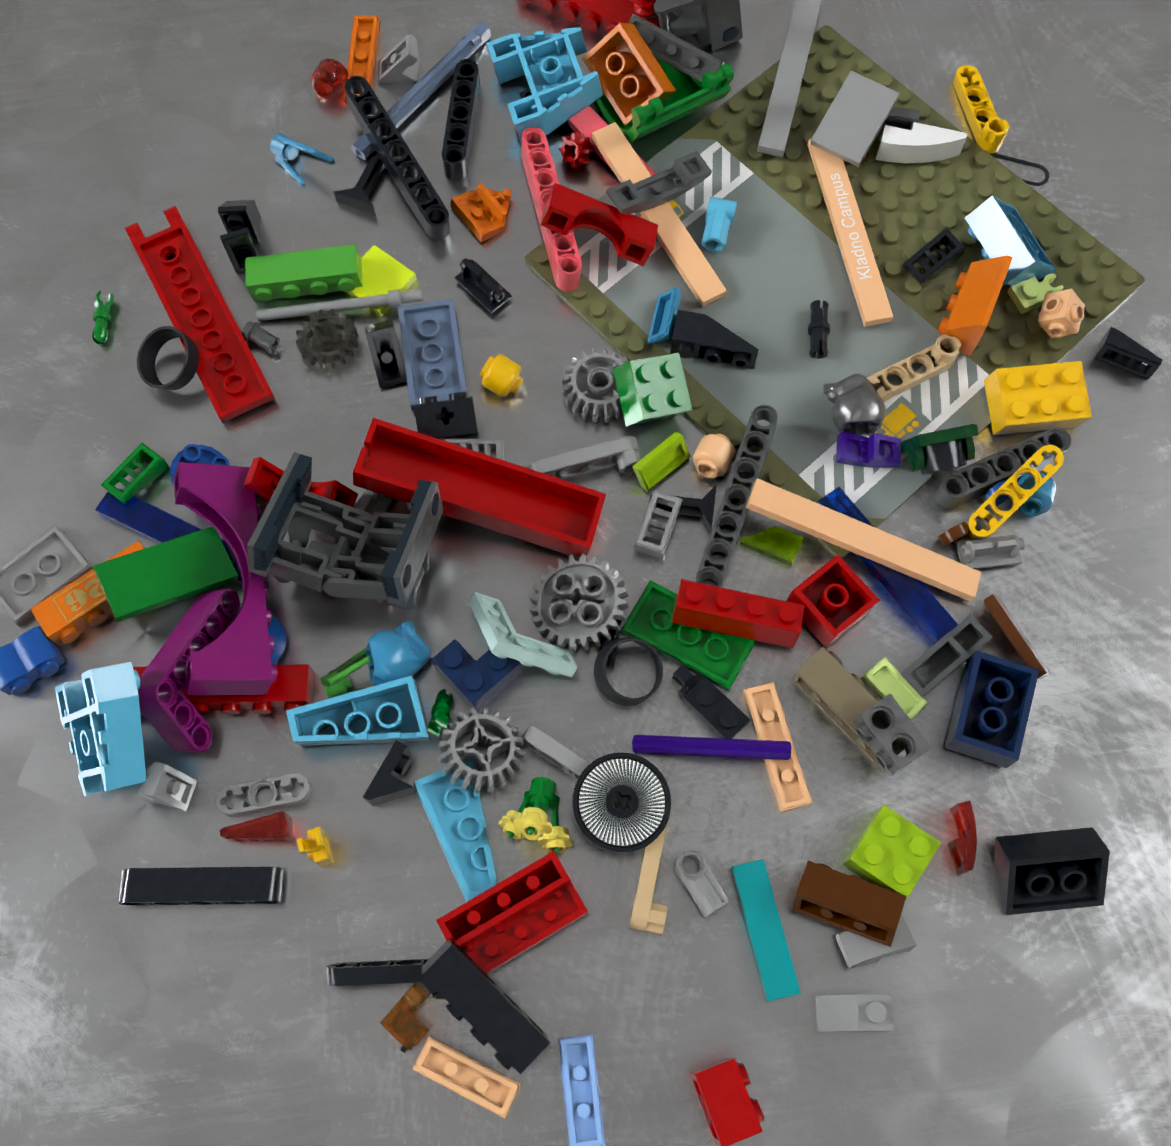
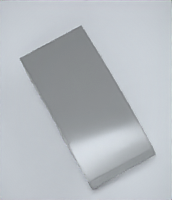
M902 914L891 947L849 931L842 932L835 937L849 969L877 963L882 957L909 952L917 946Z

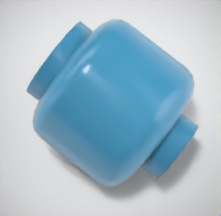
M1028 473L1022 474L1017 479L1018 485L1023 489H1031L1035 485L1034 477ZM1040 473L1042 478L1046 476L1045 474ZM1050 477L1018 510L1028 516L1041 515L1050 510L1056 491L1054 480Z

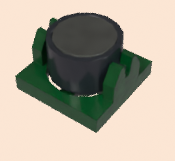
M970 424L919 434L901 442V454L907 453L908 463L912 472L921 469L922 475L966 466L968 460L975 459L973 437L979 435L977 425Z

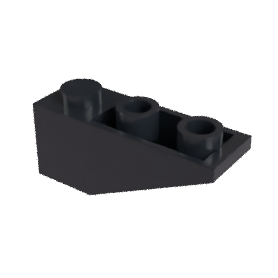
M678 310L670 354L679 353L681 358H696L713 364L724 363L741 369H754L759 349L706 314Z

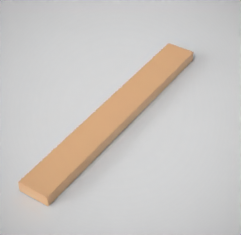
M616 122L592 132V140L620 183L630 179L634 184L651 177ZM669 202L640 212L645 220L658 224L656 238L701 307L726 296V288Z
M758 478L754 482L745 508L970 602L976 597L981 571Z

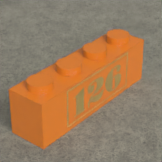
M138 540L106 561L145 549V547ZM94 569L30 608L46 636L59 647L73 642L79 637L80 633L91 626L101 624L112 613Z

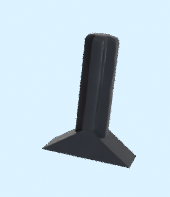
M377 154L371 157L354 188L334 191L336 202L376 215L374 206L368 199V196L385 168Z
M717 484L702 499L675 496L683 499L678 514L700 517L710 534ZM659 503L656 504V508L672 512L673 508Z

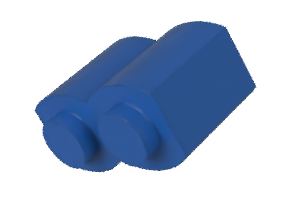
M41 626L26 631L12 643L0 647V690L8 695L21 694L27 691L37 678H45L55 674L65 662L57 645L46 636Z

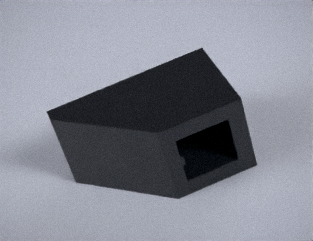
M255 200L226 201L218 207V213L227 233L248 228L254 243L260 244L261 216Z

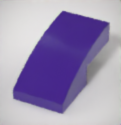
M842 431L837 436L836 462L862 467H899L901 465V438L873 433L870 437Z

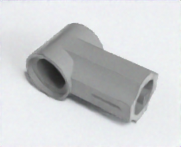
M688 849L675 859L673 865L675 875L682 880L704 917L729 902L708 868L705 856L700 851ZM691 857L697 862L698 870L696 874L690 875L683 870V858Z

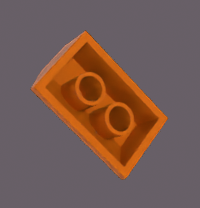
M619 23L582 57L583 62L591 73L598 72L602 91L625 126L632 123V108L638 105L643 107L648 104L649 100L658 97L663 103L676 92V89L633 23Z
M1006 255L971 262L966 273L961 271L954 287L959 289L957 295L952 294L946 310L950 311L949 318L943 317L937 333L942 335L956 336L961 342L959 349L961 354L971 357L987 328L1013 257Z

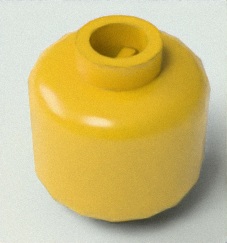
M498 354L495 358L490 356L479 376L483 377L482 385L500 397L507 396L510 391L515 394L524 380L519 377L522 370L521 366L503 354Z

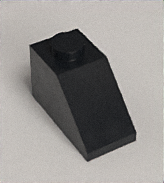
M393 319L365 325L366 337L380 388L407 382Z

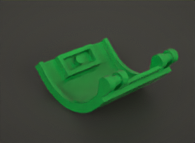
M656 58L676 89V92L663 103L658 97L649 100L648 104L643 107L638 105L632 108V123L627 126L623 124L604 93L603 96L593 103L600 117L608 125L616 122L628 142L631 143L724 98L731 90L729 83L734 78L732 67L726 63L720 66L718 71L714 73L709 71L703 74L702 82Z

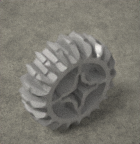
M473 707L469 711V717L461 711L457 716L458 721L450 719L447 725L449 729H443L441 732L443 740L438 742L437 749L442 751V753L439 754L438 761L446 763L442 770L444 774L454 771L451 777L452 784L457 783L460 779L463 781V791L468 789L469 784L475 785L474 792L476 794L480 793L482 786H485L488 793L493 792L494 783L502 789L506 785L505 779L513 781L516 776L514 771L521 769L522 763L519 759L524 757L525 751L520 747L523 745L524 740L522 737H515L519 732L518 726L509 728L510 717L505 718L503 721L499 719V710L495 711L494 715L491 716L488 715L487 707L482 709L481 714H477L476 709ZM485 730L495 734L497 737L489 736ZM472 731L471 742L464 743L463 747L455 748L457 740L463 734ZM477 743L479 746L484 747L483 750L487 749L485 758L484 754L479 753V750L476 751ZM501 752H506L505 762L491 770V758L499 756ZM463 762L474 763L478 771L469 768Z

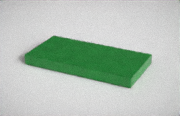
M213 526L93 565L96 577L116 622L238 580V574Z
M650 580L621 628L620 634L628 638H637L648 642L656 649L659 655L680 666L683 665L694 674L699 672L713 684L729 692L756 641L671 623L677 594Z

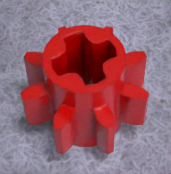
M574 132L571 136L562 137L564 143L562 147L558 148L563 157L562 162H571L572 168L579 167L580 163L586 164L590 162L588 156L594 149L590 146L589 137L581 138L580 132Z

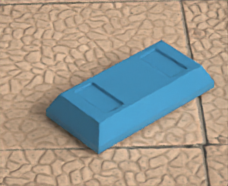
M676 287L658 296L648 344H658L672 338L681 300L680 288Z

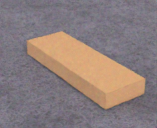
M430 1036L413 1067V1070L503 1118H506L521 1086L518 1082Z

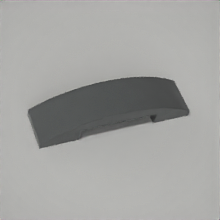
M695 151L676 159L673 167L634 184L629 179L608 188L606 193L621 214L638 213L665 204L686 193L709 177L712 170L700 154Z

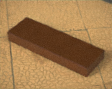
M992 594L984 599V604L1026 666L1039 670L1037 679H1043L1051 674L1000 597Z

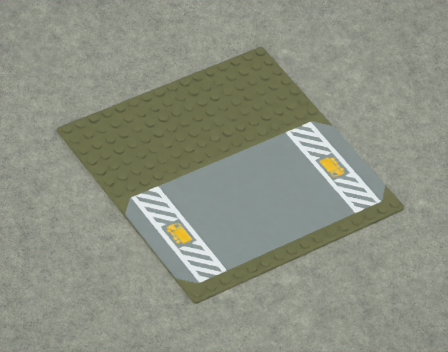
M825 25L813 35L783 157L757 152L779 60L646 162L658 174L672 168L676 159L697 151L712 170L709 177L686 193L669 201V204L726 288V296L701 307L657 238L652 253L645 265L641 266L618 257L614 245L603 234L588 228L573 230L582 261V269L578 288L570 292L560 290L556 286L544 242L525 256V264L619 353L626 356L628 361L670 354L672 338L658 344H648V337L658 296L676 287L680 288L681 300L678 310L706 314L759 349L754 369H741L724 363L713 364L696 358H681L693 409L684 414L706 435L723 434L727 436L736 450L735 461L754 408L760 405L773 407L778 415L777 425L760 480L877 528L936 473L922 475L921 469L912 472L908 463L907 453L901 454V465L895 468L862 467L837 463V436L840 432L835 427L832 419L834 403L830 402L828 396L823 393L824 384L837 383L853 374H861L867 378L936 343L937 339L942 335L937 333L944 316L949 318L950 311L946 310L952 294L957 295L959 289L954 287L961 271L966 273L971 262L986 259L981 252L983 249L980 241L974 240L968 232L970 226L965 219L966 216L991 196L1017 209L1056 269V272H1054L1056 278L1050 286L1058 287L1063 285V290L1072 288L1084 303V318L1080 323L1079 332L1060 338H1051L1038 323V314L1042 306L1021 314L1007 293L1012 285L1003 284L987 328L971 357L959 353L949 370L884 401L886 416L881 427L875 433L901 438L902 442L919 434L975 424L980 434L991 424L984 379L996 369L1058 363L1145 282V278L987 151L983 150L968 136L959 156L926 163H893L876 160L880 139L884 130L881 127L868 150V161L861 163L859 167L853 164L845 165L894 316L892 322L864 327L808 149V141L812 139L850 71H854L899 92V98L893 107L919 110L918 123L955 131L960 130L833 28ZM607 193L598 199L601 202L616 207ZM710 196L737 202L733 224L729 227L725 249L717 253L708 252L706 248L701 246ZM640 212L632 213L633 215L643 218ZM947 228L965 246L964 254L921 285L903 267V263ZM944 245L940 246L947 255L950 253ZM935 251L932 252L939 261L942 259ZM927 257L923 258L931 268L934 266ZM918 262L914 264L915 268L922 275L926 273V270ZM1044 278L1039 279L1038 282H1042ZM816 300H820V308H822L823 300L829 304L828 323L830 324V332L827 337L828 355L821 359H818V351H816L815 358L809 355L810 335L808 334V326L811 323L810 304ZM913 363L911 365L916 373L922 374L926 372V367L921 363ZM889 375L887 377L888 382L894 386L902 384L901 378L897 375ZM766 420L757 421L761 426L770 425ZM870 434V435H861V436L870 437L872 434ZM755 445L748 447L749 451L755 453L762 450ZM815 537L834 556L838 554L841 558H844L850 553L846 549Z

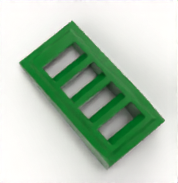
M141 442L101 484V487L125 504L158 478L169 466L164 458ZM146 461L150 463L147 467L143 464ZM137 468L142 471L139 475L134 472ZM129 475L135 480L130 483L125 477ZM118 482L126 487L123 492L115 487Z

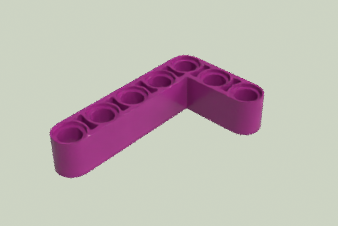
M233 589L210 590L201 593L140 676V688L137 689L140 711L175 752H203L212 743L213 735L210 726L183 693L186 688L185 665L190 651H200L224 633L237 614L240 600L237 592Z

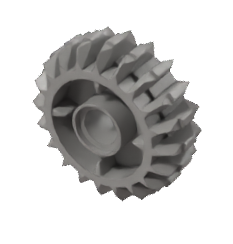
M594 347L591 350V355H587L582 351L580 359L573 357L571 366L566 365L565 375L562 377V395L566 397L565 403L567 407L572 406L574 415L582 412L584 421L589 416H592L595 424L598 418H604L606 423H608L610 416L615 417L617 420L620 418L623 411L613 369L627 363V357L624 356L618 359L617 350L610 355L606 348L602 350V353H597ZM601 383V384H604V385H606V386L600 388V387H596V386H594V385Z

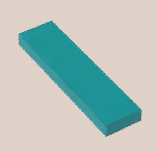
M764 859L732 866L731 871L766 1001L769 1002L801 994Z

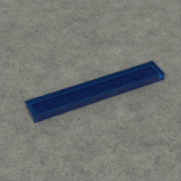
M840 487L817 502L822 506L873 526ZM856 554L933 645L958 625L920 580Z
M107 492L95 509L99 514L159 544L202 530L135 496L123 504ZM221 539L238 574L236 582L243 585L237 559L227 542Z

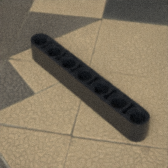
M361 76L350 77L345 82L346 99L350 111L426 234L434 240L444 239L448 236L450 230L449 212L368 81ZM421 199H427V200H429V201H427V202H420L419 200H421ZM437 220L441 221L442 223L434 224L432 222Z

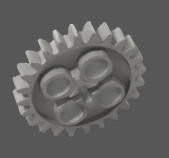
M582 553L579 561H576L571 554L569 555V563L566 564L559 558L558 568L555 569L548 565L547 568L550 574L548 576L538 575L543 582L542 585L533 584L532 586L535 592L538 593V595L529 596L530 601L535 605L529 608L531 614L536 616L532 619V622L536 627H540L538 631L542 637L548 635L547 640L550 644H554L558 640L560 648L564 649L569 643L572 651L576 652L578 644H582L584 649L588 651L589 642L592 641L600 647V637L604 636L606 639L611 640L608 631L610 629L620 630L616 620H626L625 614L621 611L629 608L627 601L624 600L629 594L626 588H622L625 582L622 577H618L619 573L616 568L610 569L607 560L599 565V559L596 555L588 562L584 553ZM572 583L570 589L560 591L564 584ZM602 585L599 591L589 592L592 586ZM568 612L565 619L556 620L559 613ZM598 613L596 620L592 622L586 621L588 615Z

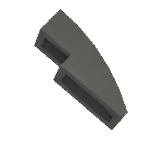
M970 614L951 632L943 636L901 673V676L923 698L963 665L976 650L979 651L993 637Z

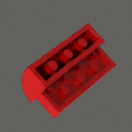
M552 851L436 921L446 941L451 937L489 974L588 914V911L556 853Z

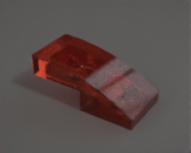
M971 801L957 803L949 809L958 838L947 845L957 876L972 871L976 859L977 831Z

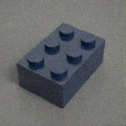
M976 650L965 664L944 748L1004 768H1008L1018 761L1039 670Z

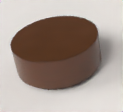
M962 522L945 531L938 538L943 546L947 547L967 536L970 530L967 524Z

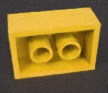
M1082 361L996 369L984 379L993 435L1044 431L1052 428H1074L1092 418Z

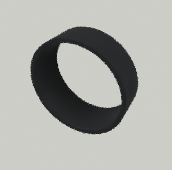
M171 326L159 327L149 333L143 340L137 355V369L141 379L151 387L166 390H178L186 386L195 376L199 365V352L195 342L180 330ZM183 338L186 346L184 366L175 379L163 385L158 380L155 372L157 354L161 347L169 340Z
M618 638L607 643L598 653L594 664V678L598 689L608 700L622 706H633L647 700L658 689L663 678V664L656 649L648 642L637 638ZM628 641L636 642L645 647L652 655L656 665V681L652 690L647 695L639 698L625 697L616 692L610 685L606 675V662L609 654L616 646Z

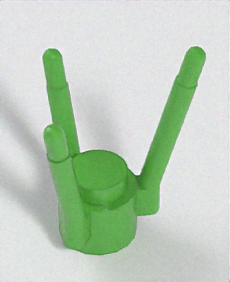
M366 648L320 678L328 698L361 690L348 691V688L353 686L349 675L371 661L370 657H365Z

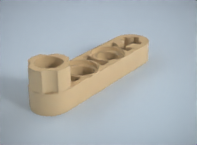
M941 335L934 345L867 377L874 389H877L876 392L884 402L949 370L960 353L961 342L956 336ZM913 363H921L926 367V372L922 374L916 373L911 365ZM889 375H897L901 378L902 384L894 386L888 382L887 377Z
M667 824L658 838L645 847L629 925L631 929L661 936L663 934L668 905L652 902Z

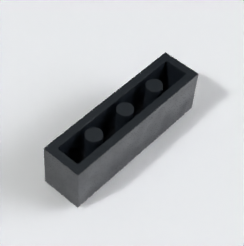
M451 937L421 967V973L424 977L421 981L423 986L435 997L440 993L449 1002L446 1005L447 1010L458 1021L465 1018L473 1026L470 1030L472 1035L483 1046L489 1043L497 1051L494 1056L507 1070L513 1067L521 1075L550 1044L547 1034Z

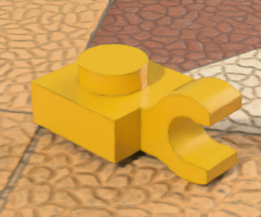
M321 827L307 830V839L298 838L296 840L299 853H307L310 861L314 860L320 867L334 863L326 832Z

